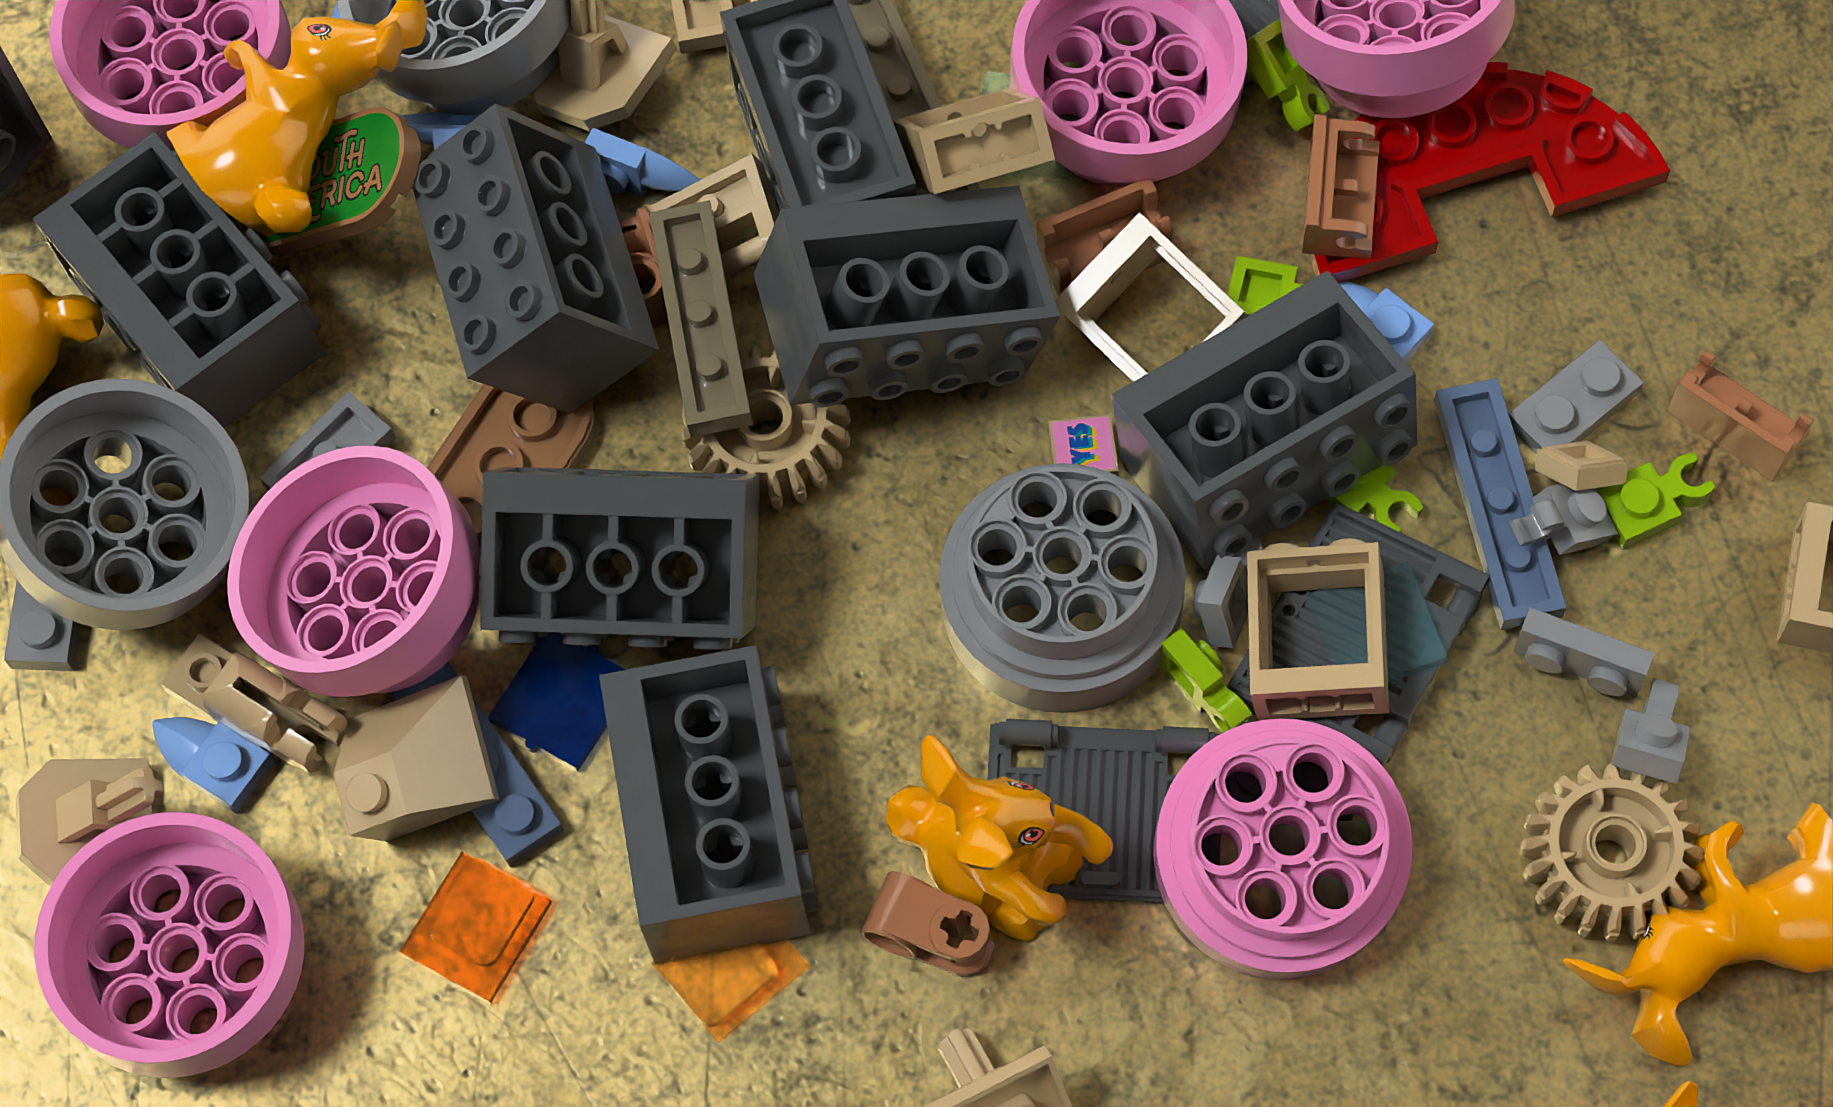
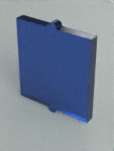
M549 632L548 636L539 639L487 718L495 726L524 741L530 753L540 750L578 772L607 728L599 675L626 669L601 656L596 645H589L586 648L583 645L564 644L563 634Z

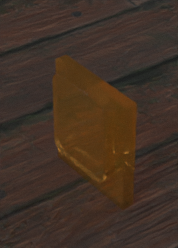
M461 851L399 952L405 958L491 1004L550 908L552 901L532 890L523 881L482 859L473 858Z
M787 939L760 945L757 942L681 955L660 964H655L654 961L651 962L654 968L717 1042H720L810 967Z

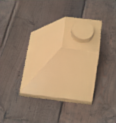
M466 676L455 677L349 718L333 772L349 836L387 842L500 800Z

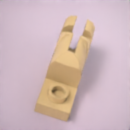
M200 633L161 683L168 694L215 724L218 721L268 753L271 754L272 752L289 764L302 768L308 773L318 771L327 762L316 754L317 748L315 745L305 739L303 735L311 731L339 747L346 731L347 721L342 714L317 698L311 697L307 692L290 681L272 673L239 652L232 654Z

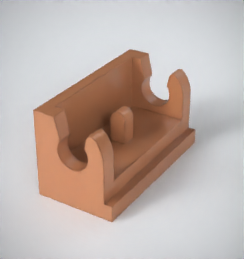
M1315 114L1310 147L1302 245L1303 254L1371 258L1380 142L1368 139L1375 138V125L1363 121L1329 119L1327 115Z
M1152 180L1135 182L1037 222L1038 247L1046 272L1058 296L1139 212L1172 242L1173 229L1171 220L1168 215L1161 218L1159 214L1157 189ZM1158 255L1146 269L1163 263L1165 260Z
M1705 349L1692 373L1687 370L1678 382L1666 412L1773 482L1808 436L1814 419L1805 413H1802L1797 421L1785 415L1713 368L1717 356Z

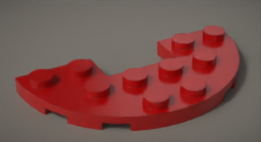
M1488 62L1478 82L1460 99L1441 109L1418 116L1402 118H1383L1361 114L1354 120L1375 125V138L1368 140L1380 142L1371 258L1363 259L1310 254L1313 270L1316 277L1328 271L1340 283L1435 254L1438 240L1420 199L1528 166L1551 218L1666 183L1670 169L1658 148L1634 119L1625 111L1619 115L1611 107L1592 96V88L1572 78L1546 70L1544 76L1508 69V63Z

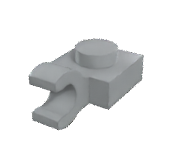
M1563 484L1549 486L1531 498L1534 503L1530 507L1532 514L1513 519L1509 522L1520 546L1530 545L1551 538L1559 555L1602 545L1618 534L1606 510V505L1596 488L1575 491Z
M1260 538L1253 539L1248 549L1238 557L1224 556L1220 558L1217 555L1207 579L1201 580L1197 585L1194 596L1195 615L1202 619L1209 646L1234 648L1248 615L1247 551L1263 550Z
M1653 678L1648 701L1644 705L1642 713L1625 708L1618 729L1612 766L1677 784L1685 762L1690 732L1689 726L1675 723L1671 720L1679 692V685Z

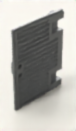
M1335 502L1309 547L1329 546L1336 540L1348 538L1358 539L1365 543L1378 542L1384 570L1389 713H1384V718L1373 737L1354 728L1360 715L1295 719L1317 723L1346 735L1370 752L1384 767L1386 763H1389L1409 728L1414 712L1456 638L1462 634L1481 601L1490 575ZM1439 578L1456 586V592L1446 609L1427 600ZM1365 586L1306 590L1307 593L1303 591L1281 593L1271 610L1273 669L1368 663ZM1248 649L1226 687L1240 699L1253 705L1250 696Z
M1006 719V722L994 723L990 726L987 780L1005 776L1030 784L1050 797L1054 804L1081 813L1098 824L1112 839L1114 846L1112 853L1103 863L1099 865L1089 863L1083 856L1084 865L1077 871L1075 879L1062 885L1052 883L1047 887V892L1059 893L1063 898L1164 903L1156 879L1153 853L1154 837L1160 811L1169 787L1176 775H1167L1168 752L1194 754L1203 745L1220 734L1209 732V728L1163 726V729H1156L1154 731L1058 726V724H1052V721ZM1012 745L1044 746L1043 768L1011 767ZM1212 834L1201 842V849L1209 862L1220 866L1221 834Z

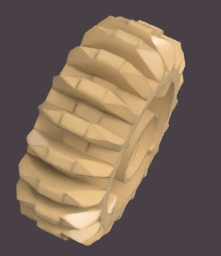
M753 344L749 352L750 359L742 361L753 425L696 437H690L688 427H686L681 432V439L684 448L691 450L687 458L691 469L695 472L760 474L759 502L761 497H769L772 508L779 511L783 505L782 495L792 493L794 499L803 504L807 498L805 489L807 483L824 490L828 483L824 470H840L842 456L838 451L848 449L850 445L849 431L845 429L851 422L849 408L841 403L829 407H816L812 403L790 405L775 350L771 358H762L760 348ZM683 408V410H682V418H683L684 424L687 425V423H686V417H685V412H684V408ZM763 421H775L780 424V427L770 434H757L751 431L755 425Z
M1612 763L1607 764L1602 779H1599L1595 770L1587 764L1580 768L1577 775V783L1564 774L1558 777L1554 784L1555 794L1545 791L1541 792L1535 802L1539 813L1527 815L1523 828L1532 836L1522 840L1520 854L1535 861L1526 866L1523 875L1525 881L1545 882L1536 893L1535 900L1537 904H1548L1555 899L1560 903L1554 915V920L1557 924L1566 922L1572 913L1582 919L1578 926V934L1581 937L1589 936L1596 923L1603 925L1605 940L1608 943L1615 942L1619 936L1621 924H1624L1629 935L1634 940H1637L1644 934L1647 928L1646 918L1656 913L1668 915L1666 905L1684 910L1690 902L1685 891L1695 890L1701 880V875L1692 867L1701 863L1704 858V849L1689 843L1698 836L1700 832L1699 823L1692 821L1679 822V819L1686 812L1688 804L1686 799L1674 800L1669 804L1663 799L1669 788L1667 781L1660 780L1651 790L1642 785L1645 775L1632 772L1629 780L1621 779L1619 767L1612 766ZM1600 841H1613L1625 850L1628 860L1623 863L1608 862L1599 855L1595 844Z

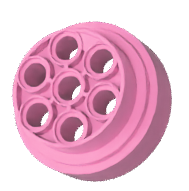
M57 0L50 23V48L55 67L76 107L98 132L128 148L134 147L155 132L166 146L172 150L174 147L167 137V131L187 121H194L209 127L216 119L246 101L244 69L236 70L230 66L223 55L225 47L230 42H233L229 40L237 35L245 34L239 39L259 51L265 60L278 70H283L288 65L291 54V29L281 0ZM190 12H194V13H192L190 16H187V17H185V18H180V17L183 16L184 14H187V13H190ZM141 41L136 46L128 47L134 42ZM193 63L186 69L178 70L181 66L185 64ZM141 92L136 97L125 100L129 95Z
M1027 0L1017 18L1013 33L1010 89L1041 99L1055 161L1073 174L1093 183L1112 187H1125L1145 180H1152L1154 183L1195 166L1212 153L1227 135L1237 115L1246 75L1247 44L1241 21L1229 0ZM1130 40L1135 42L1137 45L1125 46L1119 44L1117 41ZM1077 62L1083 65V67L1069 68L1063 65V63ZM1180 70L1188 75L1174 76L1167 71ZM1127 92L1134 97L1122 99L1116 97L1113 93ZM1072 114L1079 117L1080 120L1065 121L1058 116ZM1176 122L1186 128L1175 130L1166 127L1164 123Z
M1278 0L1282 35L1286 47L1296 62L1310 75L1315 77L1324 91L1339 104L1362 114L1383 118L1418 116L1441 109L1460 99L1478 82L1485 71L1488 61L1505 42L1510 33L1515 15V0Z
M353 446L327 452L301 464L280 479L262 497L246 519L234 545L228 570L227 593L233 620L245 642L258 655L293 683L306 690L334 697H351L370 693H388L411 687L427 679L442 668L461 647L472 627L479 603L478 577L480 552L477 533L467 510L461 502L423 464L413 457L394 449L379 446Z
M1268 719L1232 728L1213 738L1189 758L1174 778L1164 798L1156 825L1153 857L1156 879L1164 904L1177 926L1197 948L1218 963L1250 976L1266 979H1295L1317 975L1347 962L1361 952L1380 933L1398 908L1406 890L1412 864L1413 842L1411 825L1402 796L1393 779L1370 752L1346 735L1317 723L1297 719ZM1303 762H1312L1319 765L1327 774L1328 787L1317 793L1302 790L1294 781L1293 768ZM1236 772L1250 773L1259 781L1262 788V796L1253 802H1239L1229 795L1225 786L1226 778ZM1346 814L1361 816L1371 828V841L1361 846L1346 843L1337 832V819ZM1279 824L1295 826L1304 837V851L1294 856L1278 853L1270 843L1269 830ZM1224 834L1230 837L1237 845L1238 859L1226 866L1215 865L1205 858L1201 849V842L1209 835ZM1324 876L1339 879L1348 891L1347 905L1340 909H1328L1320 905L1313 894L1314 881ZM1256 886L1271 888L1281 900V913L1272 919L1255 917L1246 906V892Z
M184 812L156 813L125 821L101 833L83 846L63 867L52 883L38 916L34 943L35 967L43 995L52 1012L73 1036L102 1060L117 1068L143 1076L159 1078L184 1077L210 1071L231 1062L256 1045L273 1028L289 1005L296 990L303 965L305 938L300 909L291 888L263 849L250 837L235 827L212 817ZM173 889L181 890L180 899L172 909L162 913L154 912L156 901L163 893ZM234 899L245 900L244 909L236 919L226 923L218 922V914L223 905ZM124 939L135 940L133 951L126 959L117 963H109V954L115 944ZM191 948L199 949L198 959L192 968L182 973H172L173 962L181 952ZM254 958L264 960L262 971L258 977L247 983L236 982L237 971L244 962ZM151 998L153 1003L149 1015L139 1023L127 1024L126 1016L130 1007L138 1000ZM209 1008L217 1009V1019L208 1031L201 1034H190L191 1022L200 1011Z

